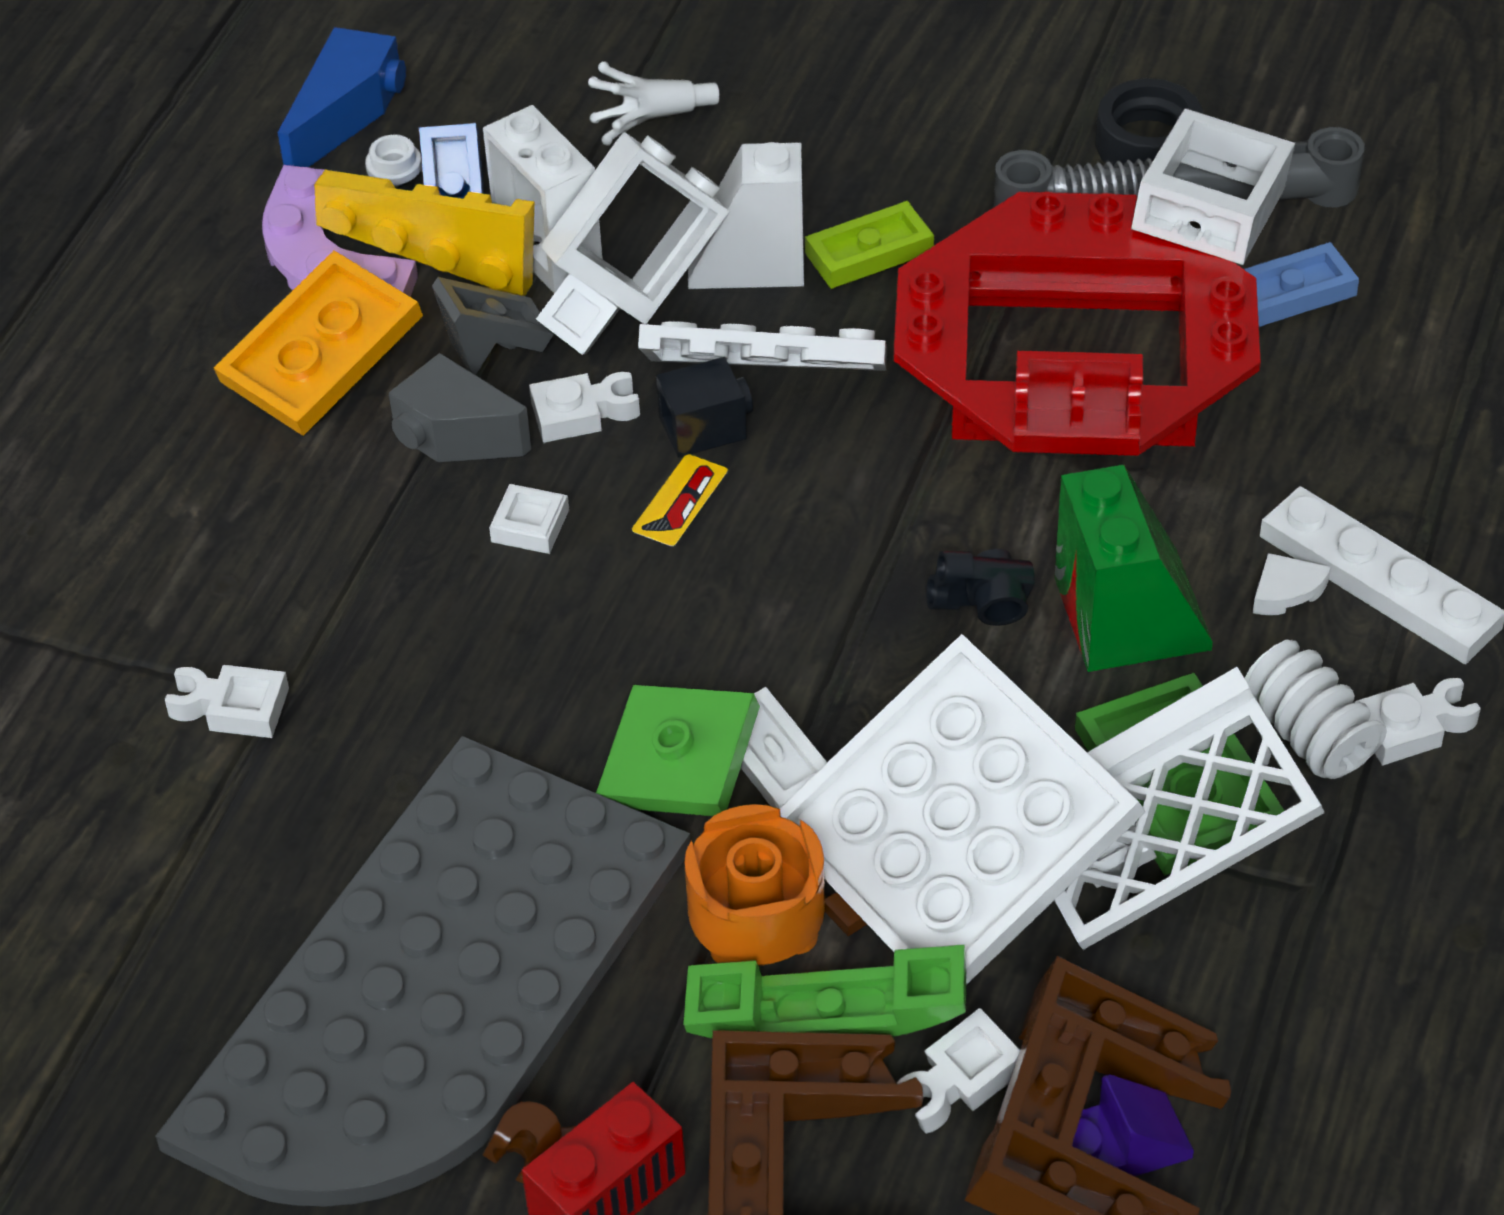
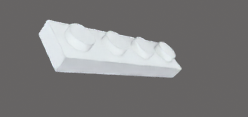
M1301 486L1262 519L1261 538L1295 559L1331 567L1330 581L1465 665L1503 629V609Z

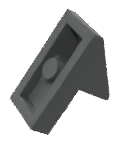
M437 277L432 285L449 340L466 369L474 375L477 374L496 343L508 349L521 347L543 352L554 335L551 330L536 320L540 312L529 297Z

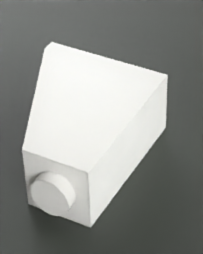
M769 142L764 144H742L719 185L720 189L715 194V197L730 212L688 267L689 289L804 286L801 143Z

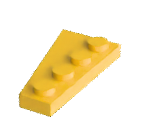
M324 170L314 184L317 226L376 246L389 253H395L416 260L439 271L448 272L485 285L490 289L525 296L532 286L534 201L516 199L511 206L493 204L491 196L488 194L468 192L464 199L441 196L438 187L417 184L412 191L396 189L389 179Z

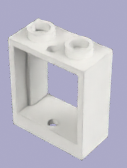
M531 105L483 127L490 193L493 204L511 206L516 199L535 202L534 242L540 243L533 245V272L555 294L569 273L557 266L540 245L594 173L595 167ZM598 220L580 245L602 259Z
M1184 109L1141 180L1131 229L1243 265L1284 191L1295 143ZM1226 162L1235 164L1236 167H1230ZM1183 163L1255 187L1248 199L1245 200L1173 177V174L1179 164ZM1190 221L1198 222L1201 228L1192 227Z
M623 132L540 246L557 266L643 324H647L730 211L715 197L720 187L700 171L691 167L686 175L671 165L676 156L659 142L647 135L643 142L640 143ZM640 164L689 198L690 202L634 278L630 279L580 244Z

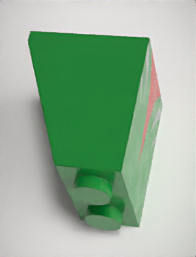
M1125 465L1061 475L1055 581L1087 671L1092 672L1211 651L1213 641L1177 549Z

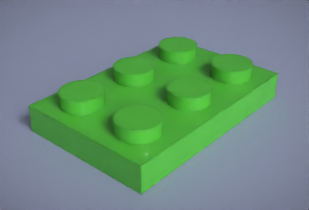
M1191 673L1076 713L1075 730L1089 752L1201 688L1203 685L1195 673ZM1235 734L1228 736L1221 757L1253 763ZM1210 747L1202 751V753L1209 754ZM1188 763L1177 765L1168 771L1162 791L1195 798L1204 767ZM1217 770L1208 801L1241 808L1251 777ZM1263 780L1254 811L1277 816L1284 812V809L1265 780ZM1151 781L1142 785V787L1149 788ZM1137 799L1143 807L1144 801ZM1157 804L1148 835L1181 842L1190 811ZM1203 814L1194 846L1217 850L1231 842L1237 821ZM1250 824L1248 832L1258 826ZM1154 850L1157 856L1155 861L1164 876L1171 874L1177 855ZM1190 858L1187 866L1198 860Z

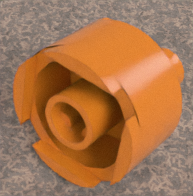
M767 805L738 806L724 810L709 819L704 824V832L696 839L694 844L691 840L686 850L685 876L689 922L695 936L710 951L713 960L717 963L756 960L758 965H767L786 960L796 954L809 952L818 940V932L822 926L825 913L824 854L820 840L814 830L801 819L799 826L793 821L781 817L780 809Z

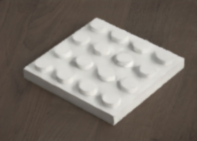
M963 634L947 647L779 808L781 817L791 820L799 826L801 819L814 830L823 849L824 879L893 952L899 949L965 945L967 952L966 985L1146 812L1136 798Z

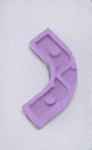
M283 165L267 201L263 214L262 228L271 266L275 265L287 278L288 286L294 290L334 250L406 295L411 296L418 278L416 260L360 254L335 245L325 237L324 228L316 225L314 184L324 170Z

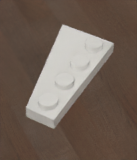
M662 322L661 325L640 324L638 348L650 361L703 363L725 357L728 364L886 371L887 344L885 340H875V331L840 329L839 337L815 336L814 328L800 326L780 327V333L756 332V326L745 324H722L720 329L697 328V324L688 322Z

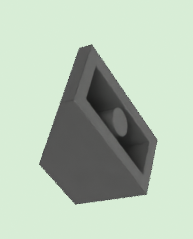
M441 353L437 354L389 392L393 418L392 429L396 437L406 447L418 449L436 462L521 457L531 450L527 407Z

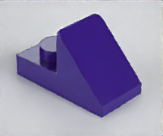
M1113 1075L1102 1077L1100 1104L1082 1111L1072 1143L1073 1147L1133 1176L1193 1159L1194 1153L1165 1092Z

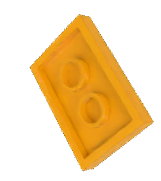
M333 250L214 367V370L222 384L304 436L423 317L418 301Z

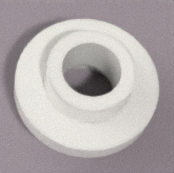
M387 135L377 139L372 143L369 154L366 157L368 175L370 177L389 179L394 186L405 184L414 179L422 168L420 152L414 147L410 139L401 135Z

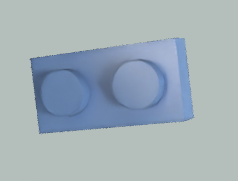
M1331 242L1244 269L1256 277L1259 327L1357 296L1359 278Z

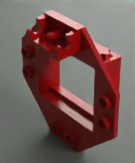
M1017 192L898 268L894 361L953 406L952 439L1000 441L1013 452L1139 456L1153 445L1195 447L1198 414L1260 371L1256 277L1232 261L1131 229L1138 198L1136 195ZM968 305L1179 311L1181 386L1143 385V354L1017 351L1016 381L966 380Z

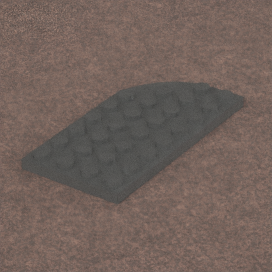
M462 736L157 1133L156 1139L160 1151L250 1196L269 1202L296 1206L327 1207L357 1204L395 1195L437 1178L480 1149L492 1137L506 1111L513 1105H516L685 860V853L691 842L690 833Z

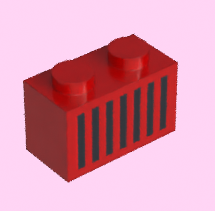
M632 1082L522 1169L528 1214L635 1215L686 1174L682 1126Z

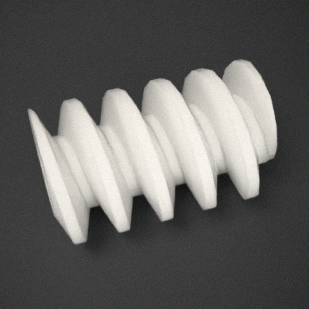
M1288 639L1282 641L1262 654L1250 667L1244 679L1269 722L1274 724L1282 739L1290 741V745L1298 757L1306 759V763L1314 775L1330 779L1341 778L1358 769L1378 750L1385 740L1387 734L1386 727L1381 721H1369L1371 713L1367 705L1361 702L1353 703L1355 697L1353 690L1348 685H1337L1339 680L1337 673L1333 668L1322 667L1323 660L1317 651L1308 649L1299 652L1300 646L1296 641Z

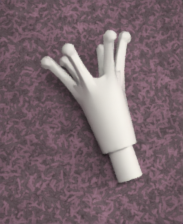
M606 61L599 64V71L624 83H610L598 80L594 76L588 81L589 86L592 88L611 91L613 94L623 95L624 97L622 105L590 115V120L594 124L611 117L622 116L612 123L613 129L602 137L604 145H610L615 137L645 121L690 112L696 106L716 105L719 101V89L716 83L692 84L689 80L644 79L611 68Z

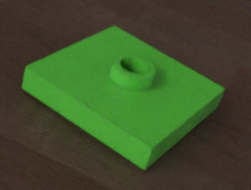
M633 685L596 793L634 810L714 816L727 810L760 708L754 693Z

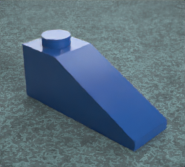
M333 28L278 131L283 165L310 167L385 113L394 93L402 91L406 77V65L403 60H399L395 36Z

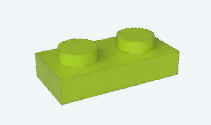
M908 201L805 236V254L831 289L911 261L934 246L933 233Z

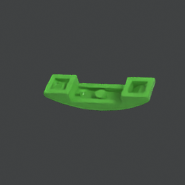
M965 945L894 950V966L762 976L756 960L689 965L684 1027L687 1033L712 1038L713 1030L892 1035V1037L912 1033L943 1023L966 1012L967 952Z

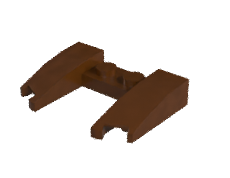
M1057 956L1035 988L1019 1036L1023 1043L994 1130L982 1146L964 1201L996 1215H1199L1200 1208L1073 1147L1072 1143L1095 1071L1165 1092L1167 1095L1222 1109L1231 1095L1229 1080L1210 1078L1203 1075L1198 1055L1199 1052L1213 1049L1218 1042L1217 1034Z
M713 1030L708 1215H783L784 1121L842 1118L922 1107L923 1087L918 1078L915 1077L896 1084L882 1060L894 1052L895 1040L892 1035Z

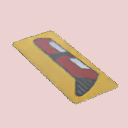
M690 454L685 455L632 527V531L669 546L676 545L726 475L728 469Z

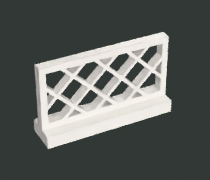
M1238 667L1087 752L1134 798L1144 801L1143 808L1146 812L1139 818L1135 832L1126 830L1116 840V842L1130 845L1121 877L1087 868L1068 886L1067 892L1064 890L1055 899V902L1078 944L1084 950L1324 813L1320 802L1256 701ZM1253 723L1262 737L1255 764L1221 757L1227 737ZM1210 747L1209 754L1202 753V751ZM1271 753L1281 769L1268 767ZM1181 763L1204 767L1195 798L1162 791L1170 769ZM1217 770L1251 777L1241 808L1208 801ZM1263 780L1291 785L1301 800L1300 803L1277 816L1254 811ZM1151 781L1149 788L1142 787V785ZM1157 804L1190 811L1181 842L1148 835ZM1203 814L1237 821L1231 842L1217 850L1194 846ZM1250 824L1258 826L1248 832ZM1143 848L1177 855L1170 877L1156 885L1134 880ZM1190 858L1198 860L1187 866ZM1084 882L1116 889L1110 911L1084 924L1076 910ZM1130 892L1138 894L1127 900Z

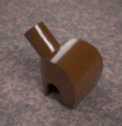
M520 1102L506 1111L490 1138L483 1156L497 1164L508 1152H516L524 1158L525 1164L523 1168H525L576 1126L561 1127L558 1118L546 1106L536 1102ZM521 1170L516 1181L524 1183Z

